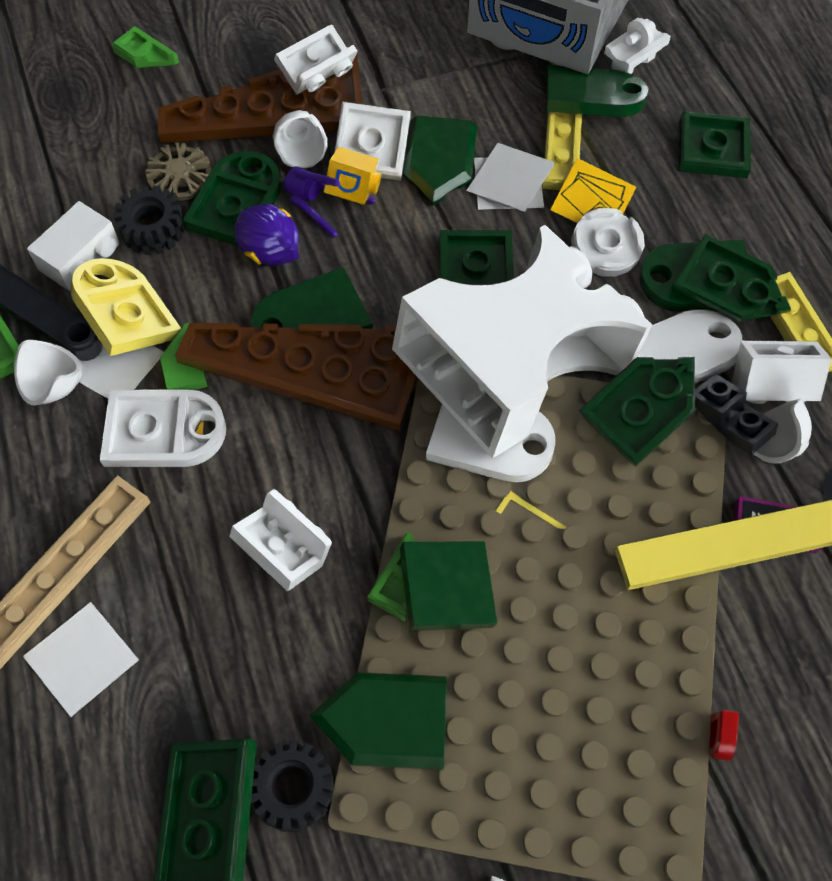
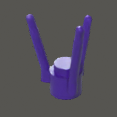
M298 166L293 167L288 172L284 182L285 191L292 195L290 203L301 208L330 236L337 237L336 230L305 201L315 200L321 188H325V184L338 187L340 181L309 172ZM370 196L366 201V203L374 204L376 202L375 198Z

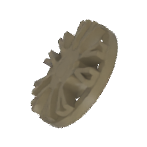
M175 143L176 147L173 148L166 145V148H160L161 152L154 158L150 157L149 161H147L145 172L150 189L153 191L154 186H159L163 192L170 184L168 191L171 192L172 196L176 197L177 201H185L196 197L212 171L208 157L205 156L204 151L200 150L199 147L196 149L186 147L185 143L181 145ZM206 168V173L195 172ZM163 178L156 184L153 182L154 179ZM188 186L189 191L178 193V188Z

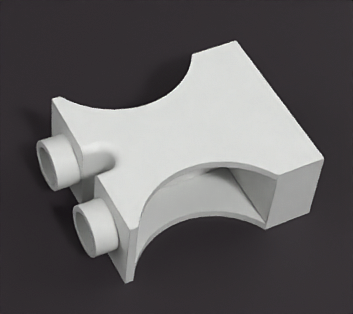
M544 225L539 228L526 271L510 281L493 285H467L439 278L403 296L392 350L493 459L529 436L548 390L547 382L549 380L574 371H599L617 376L637 357L652 324L644 317L641 308L632 298L620 295L610 285L605 284L596 290L584 289L590 285L592 280V269L588 259L579 249L568 247L555 233Z

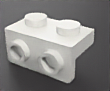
M331 24L277 53L274 60L297 95L306 89L308 92L317 90L326 82L325 79L333 74L336 77H340L347 73L353 67L352 62L358 51L354 45L347 48Z
M275 489L267 493L262 508L232 526L229 536L286 591L291 590L323 566L332 544L330 538L325 535L321 528L315 526L296 509L291 501L286 500Z

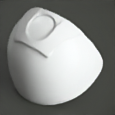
M25 340L19 345L14 362V376L19 394L30 405L48 404L67 396L79 383L82 376V364L74 354L61 346L43 341Z
M801 398L786 402L763 414L777 422L778 427L776 435L754 453L755 456L759 457L762 461L775 464L791 460L806 450L809 445L812 425L808 410Z

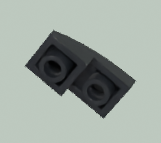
M714 374L695 389V407L727 439L748 454L753 455L776 435L778 423L746 405V391Z

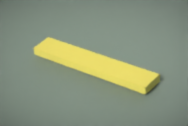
M832 500L617 546L615 553L627 590L832 546Z

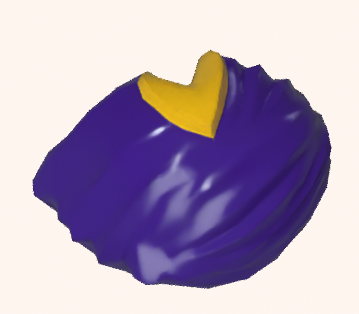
M267 203L248 207L239 213L235 222V242L238 243V248H242L245 256L250 257L258 265L264 266L286 264L299 258L298 228L286 210Z

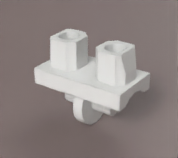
M636 18L629 23L626 33L606 45L604 54L612 59L611 70L632 74L634 67L642 62L648 63L654 59L656 52L669 44L671 36L667 33L659 32L655 28L654 22L649 19Z

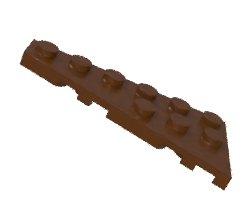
M357 54L352 62L353 67L347 73L340 77H336L335 74L325 79L326 82L320 88L313 92H308L306 89L296 95L279 69L248 79V85L232 89L231 85L219 88L220 94L203 99L199 96H194L159 107L158 136L160 143L272 136L275 124L285 114L297 110L313 114L321 123L324 132L338 131L342 102L362 104Z
M189 323L175 354L177 363L397 431L401 427L417 380V376L392 350L397 325H385V329H362L360 325L299 324V328H278V324H263V327H239L237 323Z

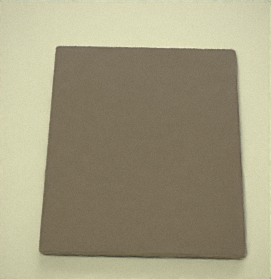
M559 375L547 382L548 390L539 409V412L548 419L555 433V448L551 462L540 475L531 480L508 482L426 460V451L442 403L418 378L377 580L407 531L413 534L415 542L485 541L498 623L493 628L410 631L408 617L404 622L372 604L358 672L447 676L444 770L352 766L341 754L328 815L330 828L339 832L593 881H702L719 570L627 590L615 549L617 546L721 524L726 437L707 421L695 407V413L635 467L607 442L579 412L608 382ZM531 440L523 444L524 450L532 455H538L545 451L544 446L538 441ZM511 490L519 495L521 499L567 528L560 529L512 500L509 501L501 514L496 512V509Z

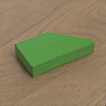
M135 26L111 44L115 54L136 68L170 66L179 63L177 53Z
M185 323L160 357L167 390H198L208 387L203 370L183 365L176 361L175 354L189 323Z
M408 531L367 596L368 602L404 622L408 617L400 546L403 542H415L413 534Z

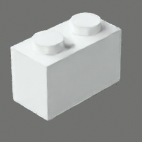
M78 201L35 240L27 250L40 272L68 291H71L72 277L76 268L89 260L109 257L113 254L116 247L120 245V242L110 220Z
M740 341L732 383L747 392L746 400L751 403L762 404L767 401L789 402L797 398H801L803 402L821 401L832 358L818 342Z

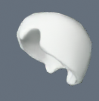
M297 110L285 114L275 124L272 138L275 149L284 164L290 167L298 166L306 169L314 167L324 158L327 149V137L321 123L313 114Z

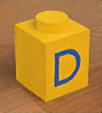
M338 147L329 161L327 176L338 179L340 185L335 187L325 184L324 193L364 205L371 193H377L382 173L376 172L379 159Z

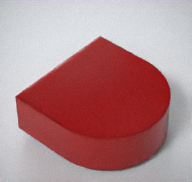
M721 710L711 715L709 755L712 758L724 761L732 760L737 744L739 712Z

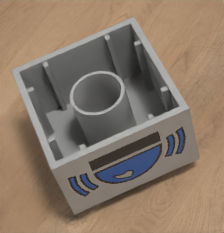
M469 0L467 33L489 40L498 48L505 50L515 49L550 61L552 65L564 66L588 75L628 0Z

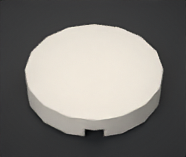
M599 208L587 212L575 227L571 238L572 247L579 249L586 256L592 273L600 276L616 277L629 272L639 261L645 246L644 234L638 222L632 217L628 219L626 216L621 215L622 211L614 208Z

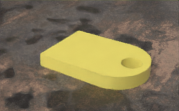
M93 259L81 264L74 271L71 283L72 299L110 356L173 341L182 329L144 275L133 266L114 259ZM94 275H103V276L108 277L109 279H108V280L99 279V278L95 277Z

